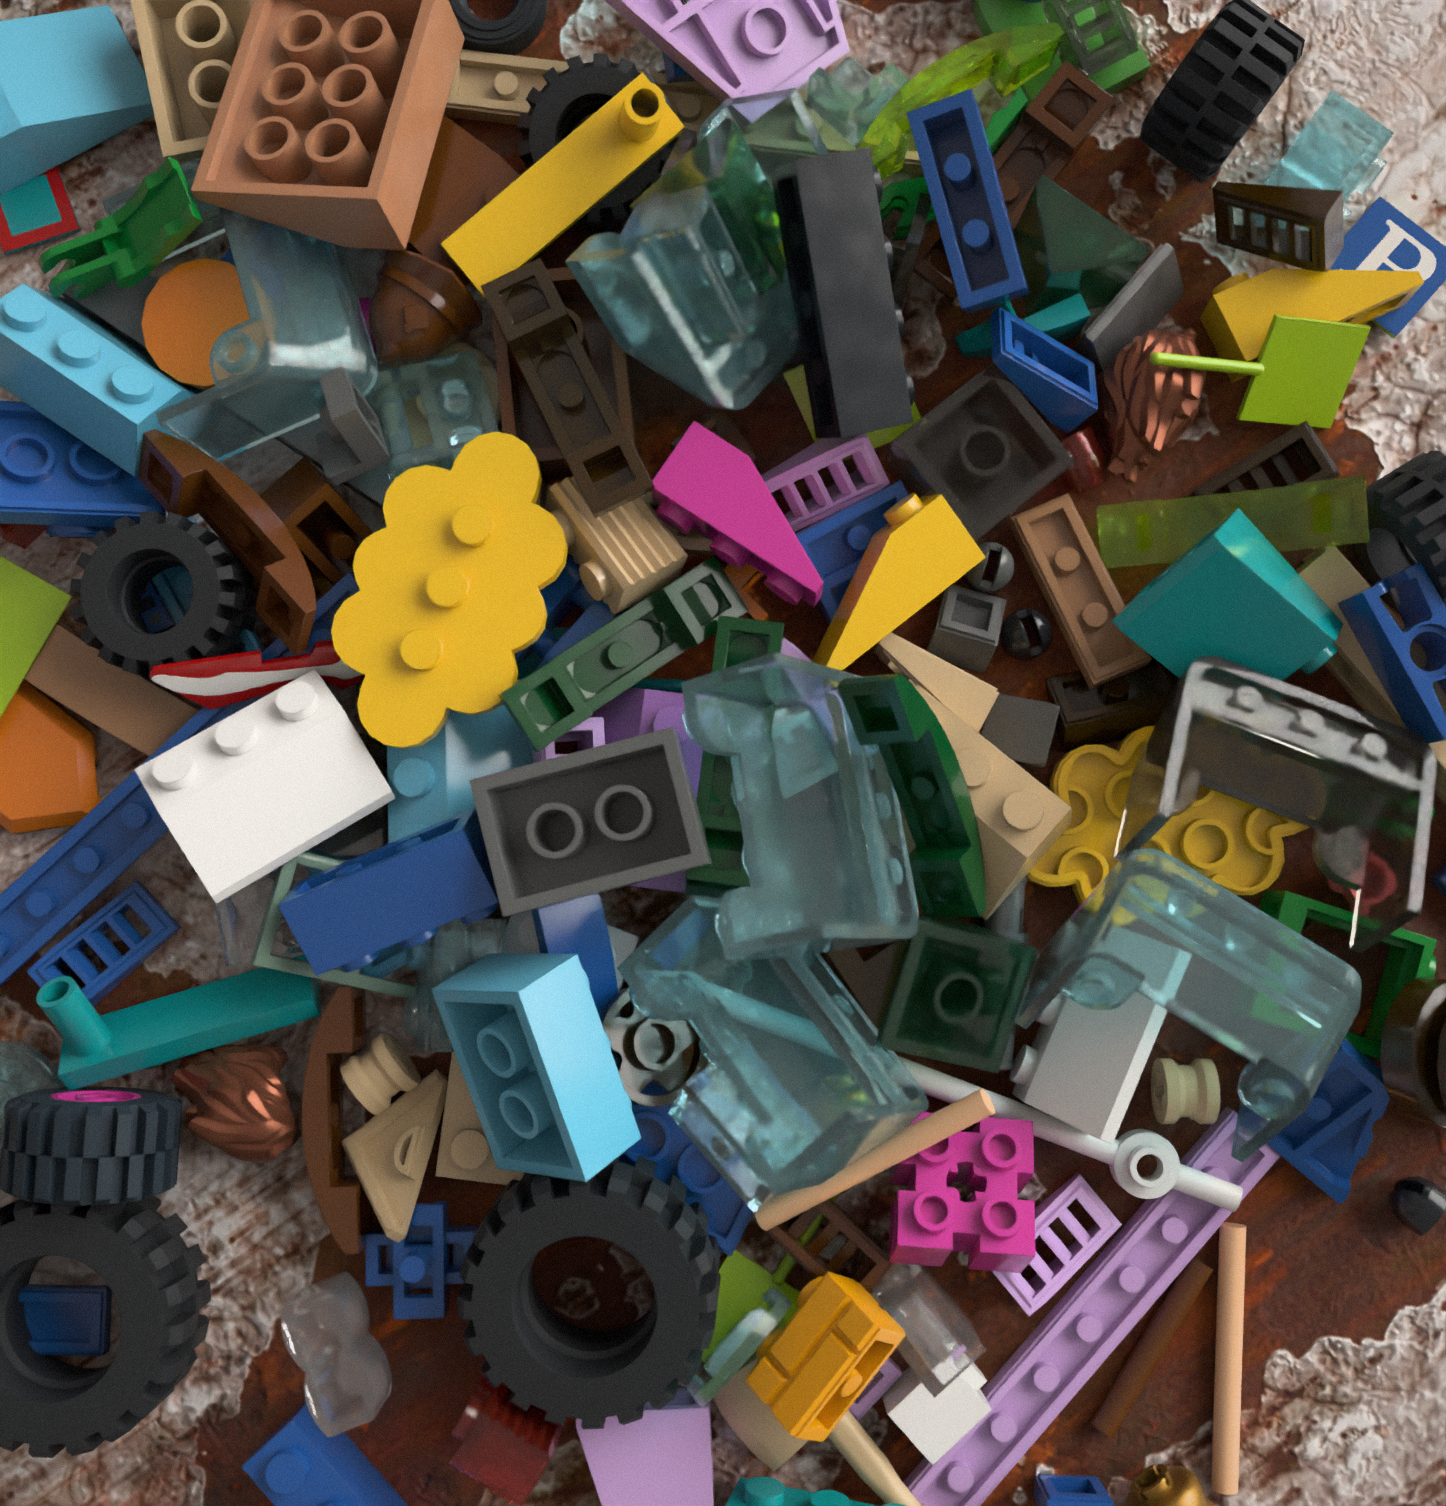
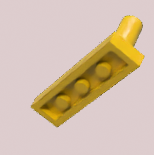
M642 72L441 243L442 249L480 295L486 299L481 288L482 285L529 263L681 134L685 126L666 103L661 89L651 83Z

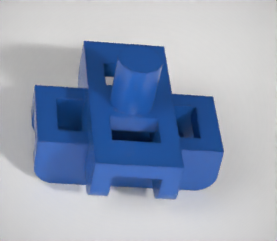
M448 1201L416 1204L407 1236L399 1243L388 1238L382 1227L371 1229L365 1234L366 1286L393 1285V1319L445 1318L449 1311L450 1284H464L459 1275L464 1257L473 1242L478 1226H449ZM409 1242H432V1244H408V1243H409ZM449 1244H453V1265H449ZM381 1245H386V1267H381ZM433 1288V1294H411L410 1289Z

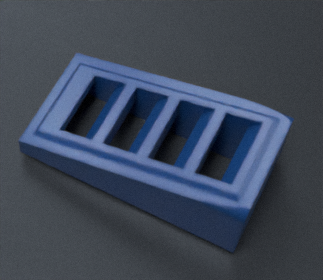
M998 307L990 315L992 361L1058 430L1068 434L1098 410L1095 367L1092 361L1005 309Z
M135 881L46 952L27 969V972L41 988L48 981L56 977H72L64 968L68 964L86 985L82 988L77 983L92 1006L95 1007L179 931L181 926L140 881ZM129 908H132L152 931L145 938L123 916ZM108 927H111L130 948L124 955L103 933ZM88 945L108 966L102 973L82 952Z

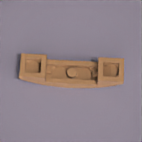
M60 621L56 623L24 677L26 681L64 706L148 756H151L201 710L191 702L175 696L148 678L123 671L120 667L108 664L97 656L100 652L99 649L88 646L79 633Z

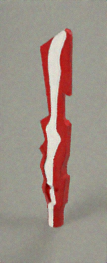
M333 640L315 642L311 652L308 654L262 660L261 650L156 665L150 669L149 673L152 681L211 710L271 693L313 669H316L324 681L341 690L365 678V675L343 663L334 649Z

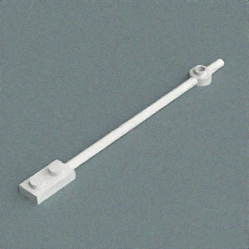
M531 911L511 915L497 952L540 954ZM607 924L618 993L621 991L625 979L637 984L662 982L673 985L689 995L697 1006L950 1104L981 1089L979 1086L638 957L634 954L641 936ZM984 1089L995 1108V1114L989 1117L1033 1121L1034 1136L1109 1164L1114 1180L1119 1186L1135 1197L1154 1199L1165 1195L1171 1189H1175L1232 1212H1235L1241 1203L1243 1188L1241 1186L1180 1164L1178 1154L1173 1145L1153 1131L1146 1129L1130 1130L1122 1134L1118 1139H1114L1111 1145L1034 1107ZM1144 1155H1154L1157 1160L1155 1172L1148 1177L1139 1176L1137 1172L1139 1159Z

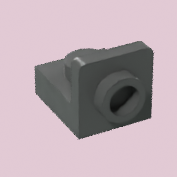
M343 365L320 375L319 380L326 404L320 406L318 410L326 430L318 433L315 440L325 476L332 485L337 486L391 461L378 416Z

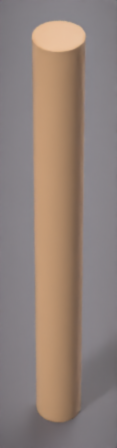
M981 1088L755 1206V1218L760 1227L768 1231L995 1114L994 1105L986 1091Z
M1223 1222L1219 1227L1211 1489L1225 1495H1235L1238 1493L1246 1226L1230 1222Z

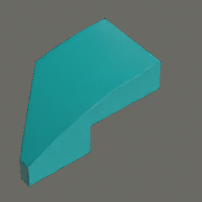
M1078 293L1022 320L1061 343L1078 336L1091 314L1081 294ZM1010 301L998 306L1017 317ZM990 320L970 330L963 331L955 337L954 341L962 356L992 357Z

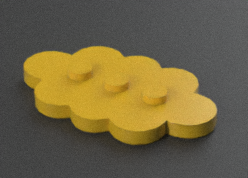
M491 432L478 435L464 445L456 457L451 471L441 467L423 465L409 468L397 476L385 494L383 513L386 528L378 530L365 538L355 552L353 570L360 591L346 599L334 615L331 635L334 649L343 663L365 675L357 702L360 721L369 735L384 745L401 749L423 746L438 735L448 718L450 710L477 716L491 713L502 706L503 702L498 695L517 681L518 669L514 653L524 650L535 643L545 629L547 610L540 590L554 582L562 572L566 564L568 546L565 532L553 514L536 505L542 482L539 463L528 445L512 434Z
M1208 717L1189 725L1180 735L1162 726H1146L1129 733L1119 743L1116 750L1102 744L1084 745L1067 752L1055 764L1050 777V791L1072 808L1071 824L1028 872V881L1043 887L1072 885L1079 905L1091 917L1112 924L1130 923L1143 917L1153 905L1172 914H1193L1204 909L1214 899L1218 890L1229 895H1254L1268 889L1281 873L1285 862L1282 837L1293 835L1309 828L1319 818L1325 803V784L1318 770L1303 757L1292 753H1273L1262 756L1253 733L1241 722L1233 719L1230 720L1228 717Z

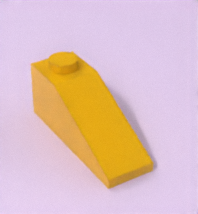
M1270 269L1252 278L1249 277L1247 272H1243L1228 278L1213 289V296L1200 319L1220 359L1257 362L1274 314L1364 324L1404 306L1424 284V281L1419 271L1329 270L1328 272H1319L1306 269ZM1227 373L1232 383L1248 376L1245 374Z
M912 493L893 505L883 515L888 524L872 536L812 660L827 676L835 677L986 558L942 494L922 496L919 499L916 493Z

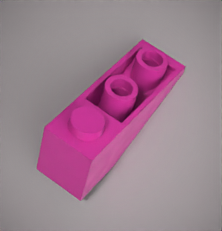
M693 421L652 480L655 490L651 491L654 504L658 506L655 513L665 523L683 534H688L690 529L693 528L713 541L709 548L729 565L742 569L747 563L767 576L764 582L765 586L783 600L797 605L800 599L815 607L822 597L824 582L751 458L699 423Z

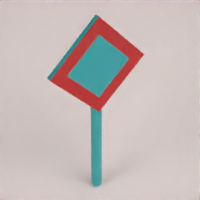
M59 166L44 172L3 195L0 193V245L5 255L81 232Z

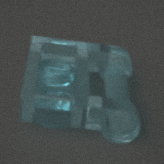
M475 349L431 359L419 364H409L383 370L373 374L366 383L369 401L374 408L379 410L390 455L386 463L390 485L397 476L413 467L430 465L451 471L456 457L466 443L478 435L499 432ZM421 395L434 444L415 448L404 404L407 398Z

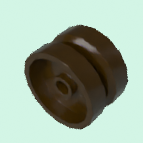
M1418 977L1403 986L1390 1006L1382 1031L1380 1063L1384 1087L1394 1108L1409 1121L1436 1126H1446V980Z

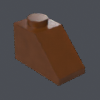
M304 456L259 496L280 518L294 538L298 548L336 585L349 572L354 573L353 561L355 552L362 541L374 532Z

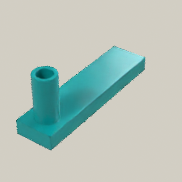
M304 954L293 957V959L308 962ZM265 967L253 969L101 1016L75 980L69 976H60L48 981L41 987L36 997L38 1005L63 1037L57 1076L68 1090L79 1089L321 1015L320 979Z

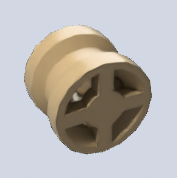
M382 1032L371 1041L370 1050L364 1055H353L340 1064V1072L348 1088L356 1099L376 1116L391 1106V1098L399 1091L410 1092L421 1083V1076L411 1058L401 1045L386 1032Z
M1157 1058L1154 1061L1151 1072V1098L1155 1117L1160 1124H1175L1180 1117H1192L1199 1124H1214L1217 1121L1220 1111V1083L1217 1069L1212 1059L1195 1058L1190 1065H1178L1171 1058Z

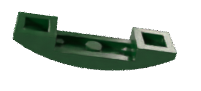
M714 555L582 638L498 696L534 752H538L591 717L594 711L690 647L700 644L717 632L719 615L739 618L749 610Z
M721 615L718 617L710 680V701L696 799L712 864L687 870L685 879L752 887L784 623Z
M901 673L843 679L837 687L859 745L878 744L916 847L903 861L924 916L980 917L986 910V887L977 821L963 772L936 715L921 694Z

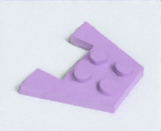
M604 0L747 125L850 51L836 0H690L684 5L680 0Z

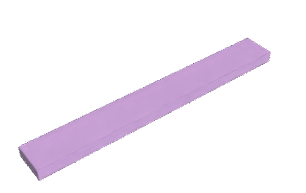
M1226 1107L1218 1116L1217 1121L1210 1125L1180 1160V1164L1241 1186L1243 1188V1200L1281 1155L1245 1126V1120L1234 1110ZM1171 1189L1161 1197L1147 1199L984 1387L982 1392L992 1410L934 1465L924 1457L903 1481L918 1502L924 1503L925 1506H980L1228 1218L1232 1211L1175 1189Z

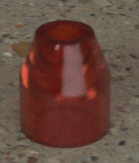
M1091 426L1044 449L1058 478L1077 495L1083 494L1107 481L1104 452Z

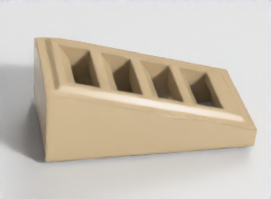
M892 632L878 642L874 652L895 674L901 673L914 687L917 685L921 686L979 733L999 695L997 688Z

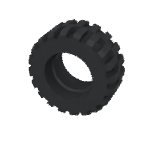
M639 1155L635 1166L619 1162L618 1156L587 1182L524 1173L520 1181L512 1179L499 1193L493 1206L488 1210L475 1233L473 1242L464 1257L459 1275L464 1284L457 1295L458 1316L463 1320H470L463 1333V1338L470 1355L475 1357L483 1353L486 1358L480 1372L493 1388H497L503 1382L512 1390L508 1402L523 1412H527L530 1405L536 1406L546 1411L543 1421L562 1427L565 1418L570 1417L582 1419V1429H603L606 1417L616 1415L619 1424L625 1425L642 1419L645 1403L650 1402L655 1409H661L676 1397L678 1381L689 1383L700 1368L703 1350L710 1347L715 1329L721 1275L718 1273L720 1261L719 1248L716 1237L707 1234L709 1218L700 1202L687 1204L685 1201L687 1186L674 1174L670 1175L665 1182L655 1177L654 1171L657 1163ZM579 1236L595 1237L615 1243L631 1253L648 1273L654 1287L653 1304L642 1317L621 1328L599 1331L572 1325L557 1316L546 1305L536 1288L532 1274V1265L538 1252L559 1240Z
M156 1196L132 1202L101 1205H58L19 1199L0 1208L1 1448L14 1452L26 1443L30 1444L28 1453L32 1457L54 1458L65 1447L66 1452L72 1456L94 1451L105 1440L114 1442L132 1430L175 1390L174 1387L189 1373L198 1358L193 1349L205 1340L210 1321L206 1315L199 1314V1310L211 1301L210 1281L207 1279L198 1280L196 1268L205 1262L199 1244L187 1248L180 1236L188 1226L177 1213L166 1219L159 1214L157 1209L160 1207L162 1200ZM62 1256L84 1263L97 1272L110 1287L120 1312L121 1336L117 1353L109 1365L99 1368L77 1367L65 1363L53 1355H39L29 1345L28 1342L33 1337L26 1323L24 1302H18L19 1294L22 1288L29 1284L35 1266L43 1257Z

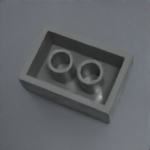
M674 727L469 780L503 917L533 911L712 864L680 736Z

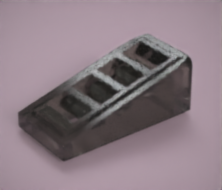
M1040 0L1061 63L1063 64L1065 60L1087 77L1139 50L1132 26L1120 0ZM1092 6L1095 18L1078 26L1074 15ZM1101 33L1104 43L1089 51L1085 40Z

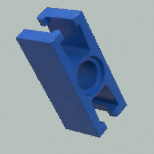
M1420 561L1380 580L1374 586L1337 603L1416 746L1446 740V715L1433 689V683L1437 681L1446 695V606ZM1387 590H1389L1404 622L1402 630H1400L1379 596L1387 593ZM1412 641L1419 643L1425 650L1427 662L1424 670L1418 668L1410 657Z

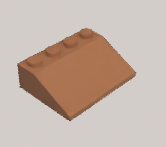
M254 0L191 188L194 197L199 201L342 247L406 250L465 40L449 0Z

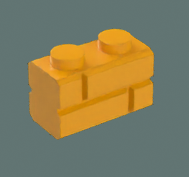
M827 1272L824 1277L813 1279L802 1289L796 1302L799 1308L784 1329L772 1332L761 1342L756 1351L758 1363L745 1380L761 1401L771 1408L770 1412L785 1430L797 1439L824 1442L906 1336L902 1327L885 1310L878 1306L879 1303L860 1283L854 1279L832 1272Z

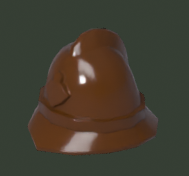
M385 249L384 266L376 274L378 284L369 308V329L376 344V361L383 366L396 362L419 364L431 360L442 353L454 341L461 342L468 331L483 324V315L474 297L452 270L418 253L408 250Z

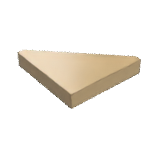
M437 1069L421 1080V1083L410 1092L404 1093L392 1102L389 1108L378 1116L375 1115L341 1141L386 1236L398 1243L407 1236L445 1105L448 1077Z

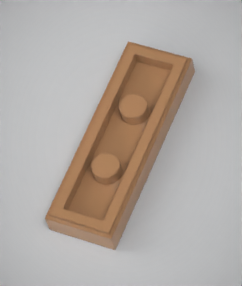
M1069 493L1011 517L1009 527L1089 689H1093L1148 665L1152 660L1150 654L1121 632L1112 622L1125 605Z

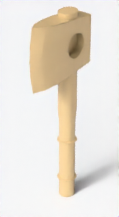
M778 1326V1327L775 1328L773 1331H771L768 1335H770L772 1332H774V1331H776V1330L783 1329V1327H782V1326ZM766 1335V1336L758 1343V1345L756 1346L757 1349H758L759 1345L761 1344V1342H762L768 1335ZM755 1352L718 1378L707 1389L734 1433L758 1459L774 1472L809 1440L797 1439L790 1435L770 1412L771 1408L764 1404L746 1383L747 1375L758 1363ZM848 1410L828 1435V1438L843 1457L885 1504L896 1503L905 1506H925L924 1503H919L901 1481L885 1454Z

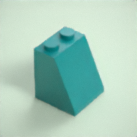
M1239 508L1142 588L1112 620L1121 632L1230 720L1248 706L1256 714L1270 705L1286 689L1280 682L1300 668L1308 675L1326 663L1338 651L1333 642L1336 641L1344 624Z

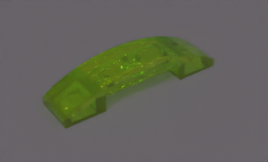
M1058 23L1014 27L974 40L948 53L916 75L895 94L868 128L857 149L870 147L872 165L878 169L883 182L903 167L909 144L906 135L912 132L907 112L968 89L973 90L987 79L999 95L1004 98L1053 63L1064 36V31Z
M1366 476L1295 483L1293 486L1169 500L1153 499L1097 506L1100 557L1106 569L1173 563L1238 508L1279 553L1369 543Z

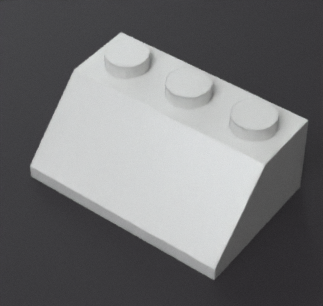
M316 669L309 671L134 769L160 816L216 904L396 799L344 709Z
M1085 918L1081 928L1074 926L1068 933L1061 949L1060 961L1066 963L1057 987L1049 985L1037 1006L1035 1021L1040 1022L1041 1025L1031 1047L1023 1045L1014 1061V1069L1011 1070L1010 1080L1015 1082L1016 1085L1012 1094L1024 1103L1112 1145L1191 954L1097 919Z

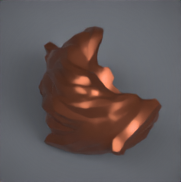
M1192 328L1177 332L1169 329L1159 331L1148 330L1142 336L1134 337L1132 343L1126 345L1118 353L1113 363L1105 371L1095 376L1098 410L1096 412L1104 423L1107 440L1112 452L1105 470L1112 475L1121 473L1123 480L1127 483H1136L1139 470L1143 471L1146 467H1149V463L1167 447L1172 448L1189 428L1198 413L1199 399L1202 396L1203 384L1206 379V370L1152 365L1149 361V357L1153 352L1200 356L1194 342L1197 334Z
M270 1044L221 1045L178 1058L181 1063L177 1069L173 1070L171 1082L184 1092L185 1097L191 1103V1106L186 1110V1120L189 1121L187 1129L209 1144L223 1150L225 1154L242 1161H274L282 1151L293 1147L302 1136L299 1129V1118L290 1110L286 1087L278 1076L289 1061L288 1054L282 1047H273Z

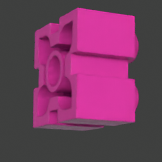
M900 1110L895 1123L896 1133L933 1113ZM987 1117L977 1122L972 1132L960 1131L892 1166L891 1183L907 1185V1191L898 1190L890 1208L889 1263L942 1267L951 1251L968 1252V1269L1021 1273L1035 1257V1201L1017 1199V1194L1021 1193L1034 1175L1033 1121ZM953 1182L961 1183L969 1188L973 1195L969 1202L960 1201L958 1189L947 1186H951Z

